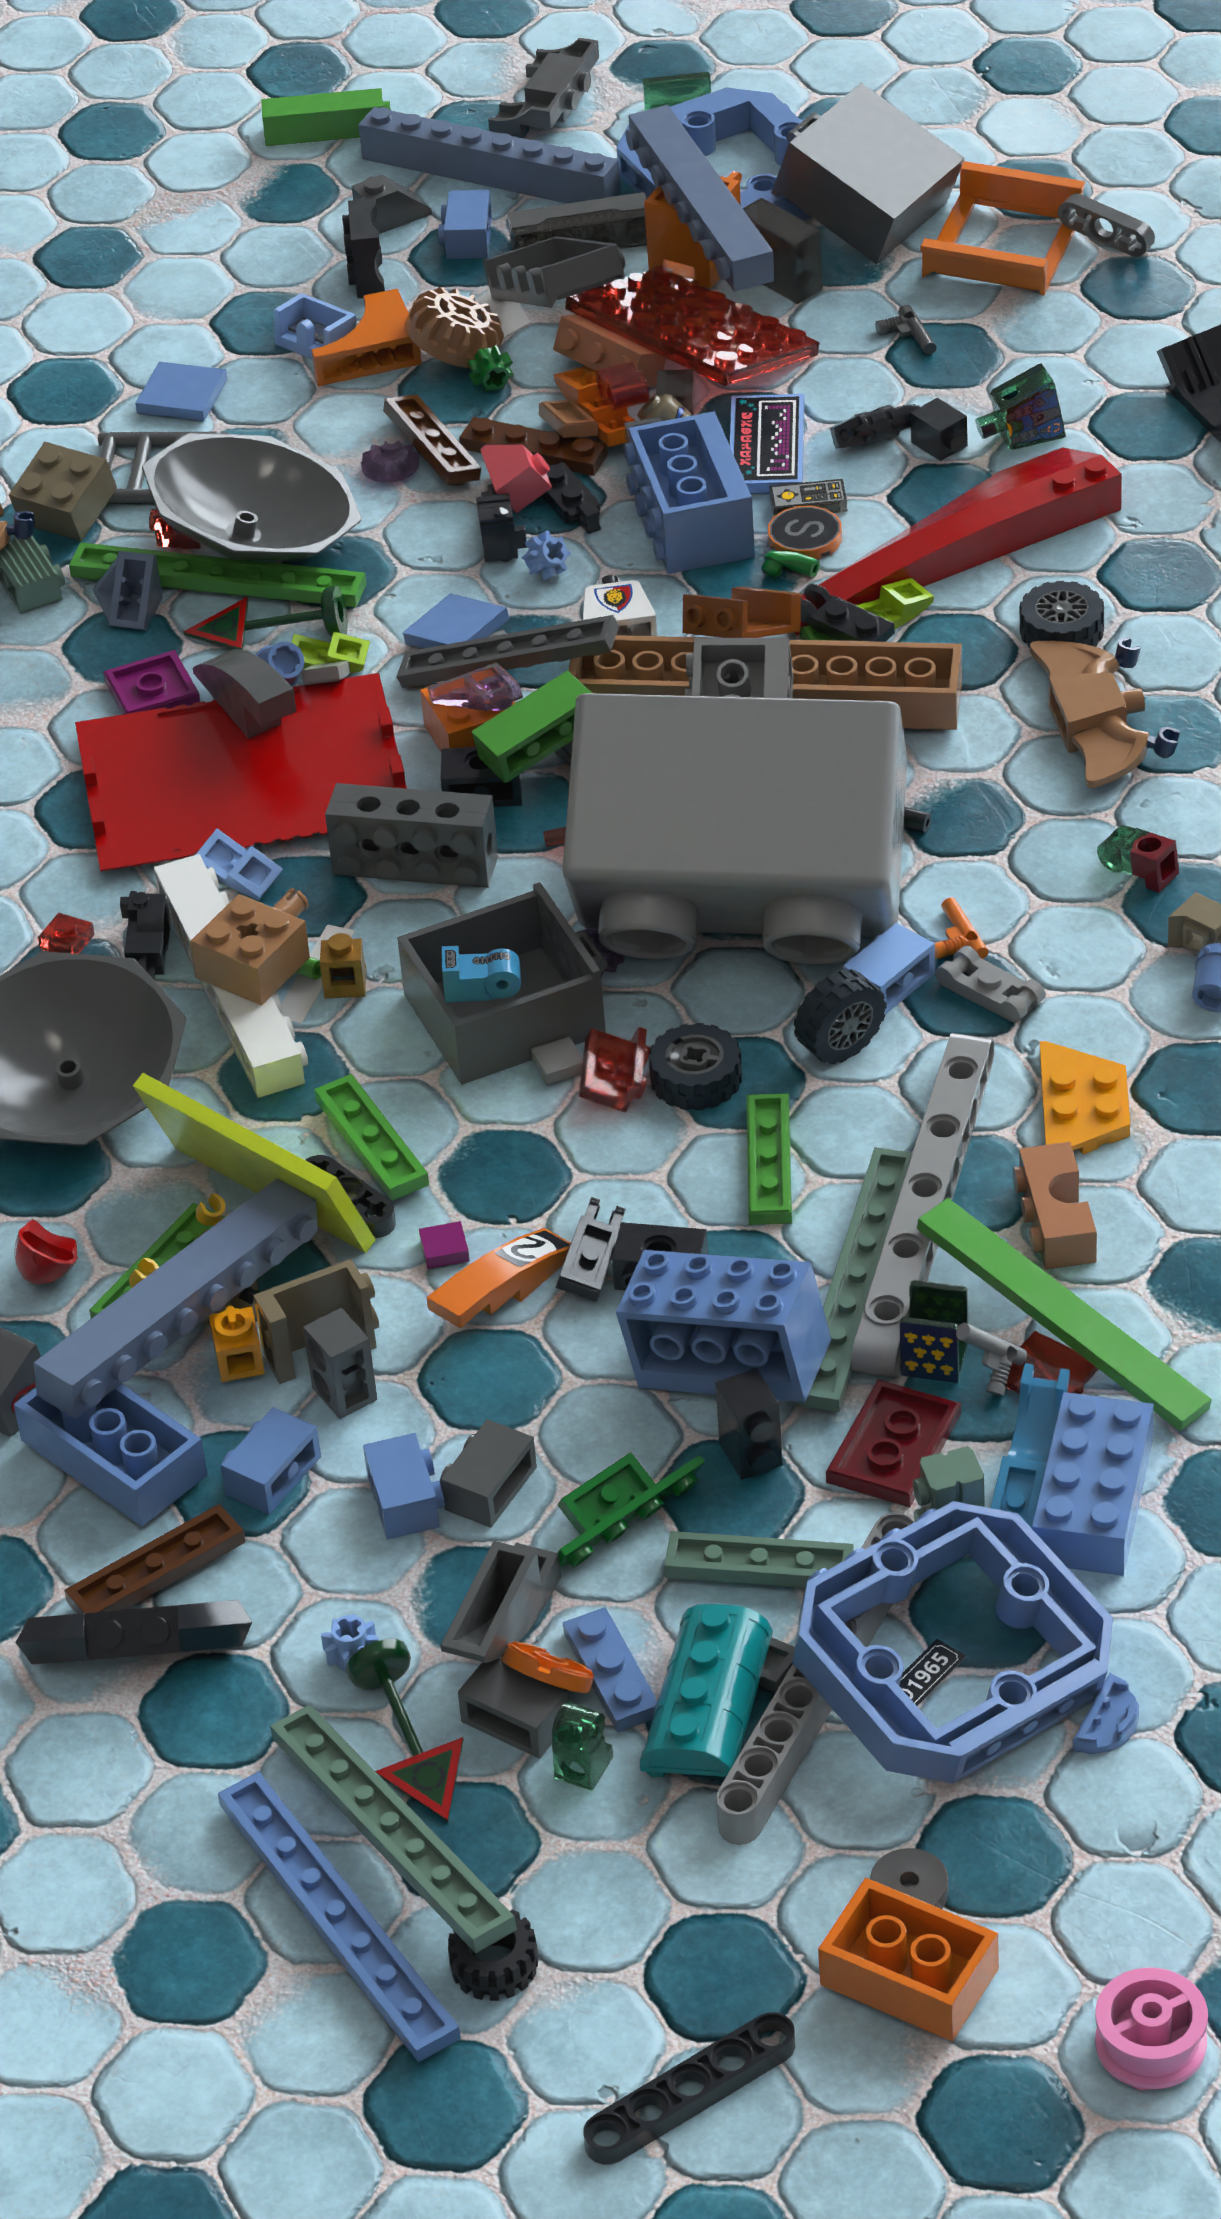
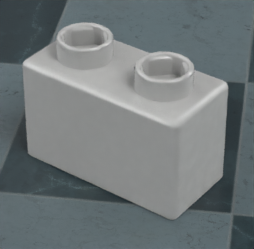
M597 693L578 695L574 717L563 876L580 925L588 929H598V941L604 948L616 954L632 958L669 959L682 956L692 951L695 946L696 932L762 935V946L769 954L794 963L812 965L834 964L847 961L850 957L856 956L860 950L861 938H876L895 923H898L907 753L900 706L891 701Z

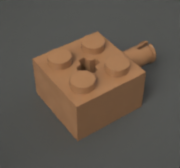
M292 888L273 907L238 894L190 941L195 978L262 1006L310 958L306 921L297 918L309 906L306 896L299 890L295 892V889Z

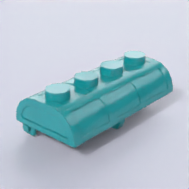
M698 1604L685 1611L682 1615L674 1649L668 1662L667 1673L659 1700L653 1713V1720L645 1748L641 1754L640 1771L646 1772L650 1777H665L666 1773L721 1777L728 1775L741 1750L773 1634L768 1620L760 1613L748 1607L723 1604Z

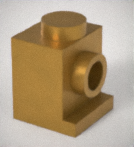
M338 933L331 936L329 940H321L320 968L324 998L365 997L367 969L364 960L362 938L352 939L348 934ZM334 976H355V980L334 981Z

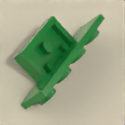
M630 1452L561 1498L557 1505L580 1536L559 1549L560 1568L568 1563L572 1568H575L594 1553L592 1547L604 1539L607 1544L614 1542L629 1529L627 1523L639 1515L642 1520H646L664 1505L663 1498L672 1492L679 1497L690 1490L699 1481L696 1474L705 1463L701 1455L699 1454L655 1484Z

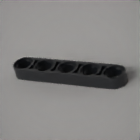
M777 2012L759 2015L593 2115L587 2120L583 2128L585 2151L588 2157L602 2165L617 2163L785 2062L793 2055L795 2050V2029L791 2019ZM770 2030L780 2031L786 2036L785 2041L776 2046L765 2045L759 2038L763 2033ZM728 2055L740 2056L745 2060V2064L740 2069L734 2071L722 2069L718 2065L719 2061ZM686 2080H696L704 2085L703 2090L693 2096L681 2094L677 2091V2087ZM645 2105H654L662 2110V2114L652 2121L640 2120L635 2116L636 2111ZM604 2130L615 2131L621 2136L619 2141L611 2146L597 2145L593 2138L597 2133Z

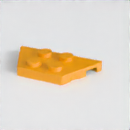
M1040 1041L1045 1145L1070 1141L1073 1151L1079 1149L1082 1154H1086L1098 1149L1102 1144L1114 1143L1130 1137L1126 1065L1051 1042Z

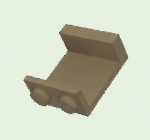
M352 1259L253 1295L263 1357L279 1384L296 1378L292 1352L306 1347L303 1327L339 1308H342L370 1340L371 1350L377 1348L374 1329L379 1328V1320L370 1299L375 1297L374 1286L366 1272L360 1274Z

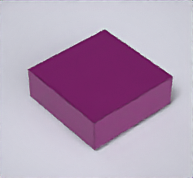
M461 1221L419 1229L420 1242L427 1269L470 1261Z

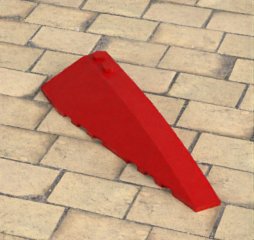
M1064 447L997 472L817 586L826 588L831 596L839 597L854 605L877 600L880 597L881 586L912 578L922 587L1120 511L1122 508V473L1103 455ZM804 594L801 595L803 600L806 599ZM800 620V628L809 625ZM800 631L794 632L797 636L800 635Z

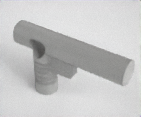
M967 1323L960 1324L956 1331L957 1338L985 1351L982 1364L991 1368L993 1372L991 1373L992 1377H990L991 1381L988 1383L987 1392L1004 1396L1005 1384H1007L1006 1380H1008L1007 1376L1011 1370L1009 1367L1012 1366V1363L1022 1365L1027 1359V1351Z

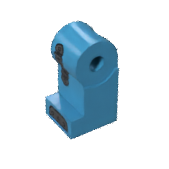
M442 946L445 1003L503 999L515 995L520 990V960L515 952L500 948L494 949L487 954H459L458 946Z

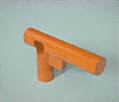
M953 897L945 899L941 907L954 927L946 929L947 941L934 943L935 958L939 959L953 955L963 946L972 947L981 959L987 957L989 951L956 899Z

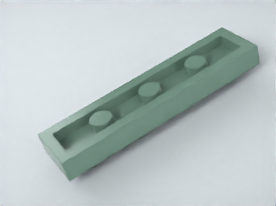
M670 1531L664 1564L665 1578L806 1588L805 1584L813 1573L822 1568L830 1569L843 1562L854 1551V1544Z

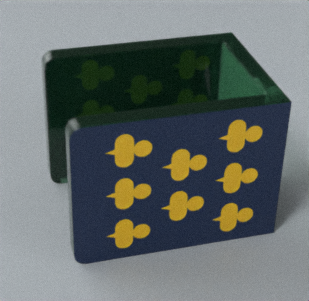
M913 1280L909 1287L910 1318H901L899 1325L901 1376L958 1383L968 1343L959 1340L956 1336V1331L960 1324H968V1289L964 1286Z

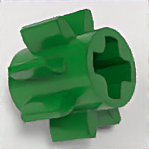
M497 345L483 350L478 349L474 356L475 359L468 361L472 370L469 376L475 386L482 384L485 392L503 389L508 379L514 377L510 368L513 362L508 352L500 354Z

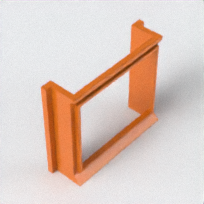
M964 161L960 170V195L937 240L924 238L920 246V252H922V277L931 272H937V274L1034 291L1040 290L1039 295L1045 296L1075 233L1074 230L1069 229L1063 223L1045 259L956 244L975 204L1059 218V206L1072 194L1083 195L1085 181Z

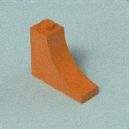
M398 288L364 295L365 312L358 325L339 340L311 349L314 375L318 387L422 364L420 348L410 339L405 329V322L409 312Z

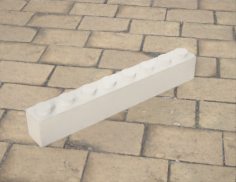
M200 854L154 867L158 894H167L171 923L193 968L190 941L230 903L226 892L219 893L218 891L219 883L213 867L206 868ZM200 980L258 1098L305 1084L303 1066L308 1065L307 1053L301 1041L297 1043L294 1041L295 1032L289 1016L282 1017L281 1015L282 1007L277 992L261 1006Z

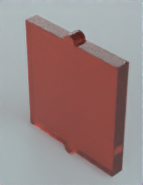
M1034 1331L1020 1346L1027 1351L1026 1361L1022 1365L1012 1363V1366L1009 1367L1011 1370L1007 1376L1008 1380H1006L1007 1384L1005 1386L1020 1394L1021 1377L1024 1365L1027 1363L1034 1364L1033 1378L1058 1381L1060 1368L1068 1369L1070 1371L1067 1393L1082 1394L1084 1392V1385L1099 1369L1073 1349Z

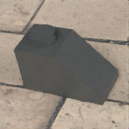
M383 175L367 178L364 182L352 186L353 200L376 198L377 217L374 228L378 230L379 234L432 214L431 208L415 192Z

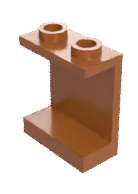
M734 587L731 588V599L693 594L683 595L682 633L720 638H760L800 631L801 593Z

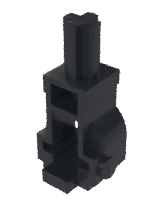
M493 484L487 485L488 491L481 492V497L476 498L485 562L496 560L509 562L514 558H518L517 549L528 548L525 544L527 541L525 526L514 527L509 493L498 495Z
M131 891L129 897L120 898L122 919H128L124 956L125 958H134L155 980V975H164L166 951L168 950L171 918L167 894Z

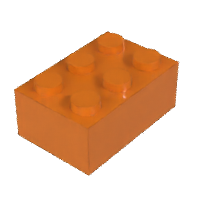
M865 1877L818 1948L820 1985L953 2042L999 1970L998 1933Z

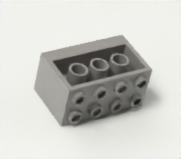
M694 638L693 653L686 654V676L689 677V688L685 689V696L793 699L794 674L789 638Z

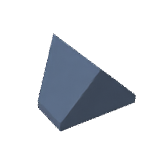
M118 551L117 558L92 589L109 622V626L147 630L163 599L156 555Z

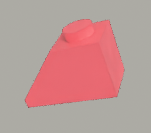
M523 444L485 445L480 449L495 491L498 495L509 493L511 508L516 513L552 488L547 476V472L550 471L548 464L539 453L532 455Z

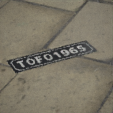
M936 1639L903 1672L899 1686L918 1706L967 1656Z

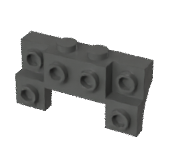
M578 38L574 43L564 48L555 50L537 49L534 62L525 66L526 77L531 78L524 88L525 102H500L497 116L488 119L489 131L506 133L511 136H521L527 126H533L536 129H552L556 122L564 123L572 110H576L583 94L587 93L590 88V71L599 59L598 40Z

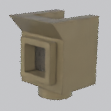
M1197 892L1190 896L1168 917V947L1184 946L1199 953L1201 948L1208 944L1221 943V904Z

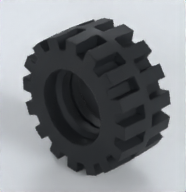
M513 1909L510 1912L515 1916L517 1930L490 1945L509 1948L512 1952L497 1961H484L474 1956L476 1953L454 1930L453 1933H449L448 1956L452 1977L456 1984L460 1983V1989L464 1993L468 1994L473 1990V1995L476 1999L482 2000L484 1995H490V2001H499V1995L504 1993L507 1999L515 1996L516 1988H519L521 1991L525 1990L528 1987V1979L533 1980L536 1975L538 1952L534 1929H531L530 1922L526 1917L520 1920L519 1912Z

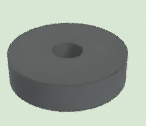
M914 1848L892 1851L881 1857L871 1871V1880L935 1907L943 1909L949 1895L947 1870L940 1859L927 1851ZM905 1884H914L915 1886H913V1887H905V1886H903V1885H905Z

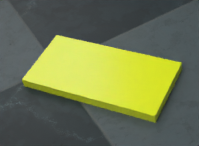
M142 1073L134 1083L133 1087L175 1149L255 1193H258L278 1178L316 1200L317 1227L365 1253L375 1242V1237L337 1177L145 1073Z

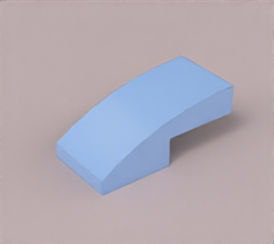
M218 828L195 854H200L206 868L213 867L218 881L258 901L283 871V868L253 846L246 850Z

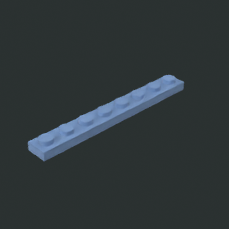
M258 1771L219 1792L218 1799L221 1808L419 2063L460 2040V2029L457 2023L261 1773Z

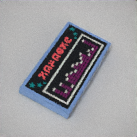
M804 394L743 395L731 397L730 448L750 494L772 493L771 487L803 484Z

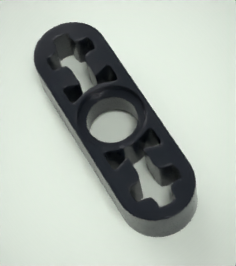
M315 1155L305 1159L307 1162L337 1177L345 1192L358 1194L351 1201L375 1238L385 1237L394 1230L396 1226L394 1205L388 1198L329 1156Z

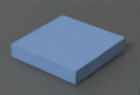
M159 361L135 403L136 411L139 414L205 421L227 381L226 369Z
M450 593L402 632L405 644L424 649L488 637L510 618L507 607Z

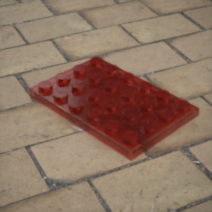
M654 266L651 270L642 273H631L624 280H615L614 282L566 297V310L723 386L818 355L820 342L806 336V332L782 325L777 318L763 316L753 311L750 305L736 303L727 299L724 293L708 290L700 286L697 280L683 278L674 274L673 270L666 266Z

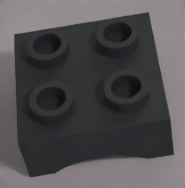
M376 198L349 200V215H342L349 285H356L357 299L364 298V295L385 291L384 279L378 269L382 264L379 232L374 228L377 217Z

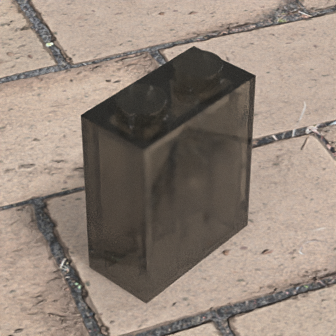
M763 198L742 208L773 250L774 281L762 285L796 304L821 291L823 287L820 230Z

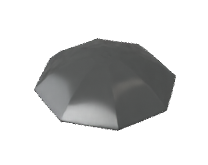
M187 433L142 465L144 476L159 515L174 531L232 560L300 562L319 554L362 521L342 471L271 436Z
M40 952L0 975V1140L85 1146L147 1108L133 1087L142 1073L169 1086L179 1052L186 1016L134 958Z

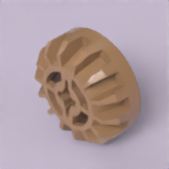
M439 287L419 294L405 322L408 336L419 348L438 360L463 368H470L468 361L475 359L474 356L478 349L492 348L494 345H497L499 349L504 338L502 325L497 313H491L490 306L487 303L480 305L475 302V296L472 294L469 298L460 295L459 289H453L448 293L443 287Z

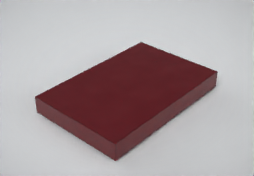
M878 1379L826 1471V1483L910 1508L915 1500L913 1479L920 1477L921 1458L941 1452L961 1415V1403Z

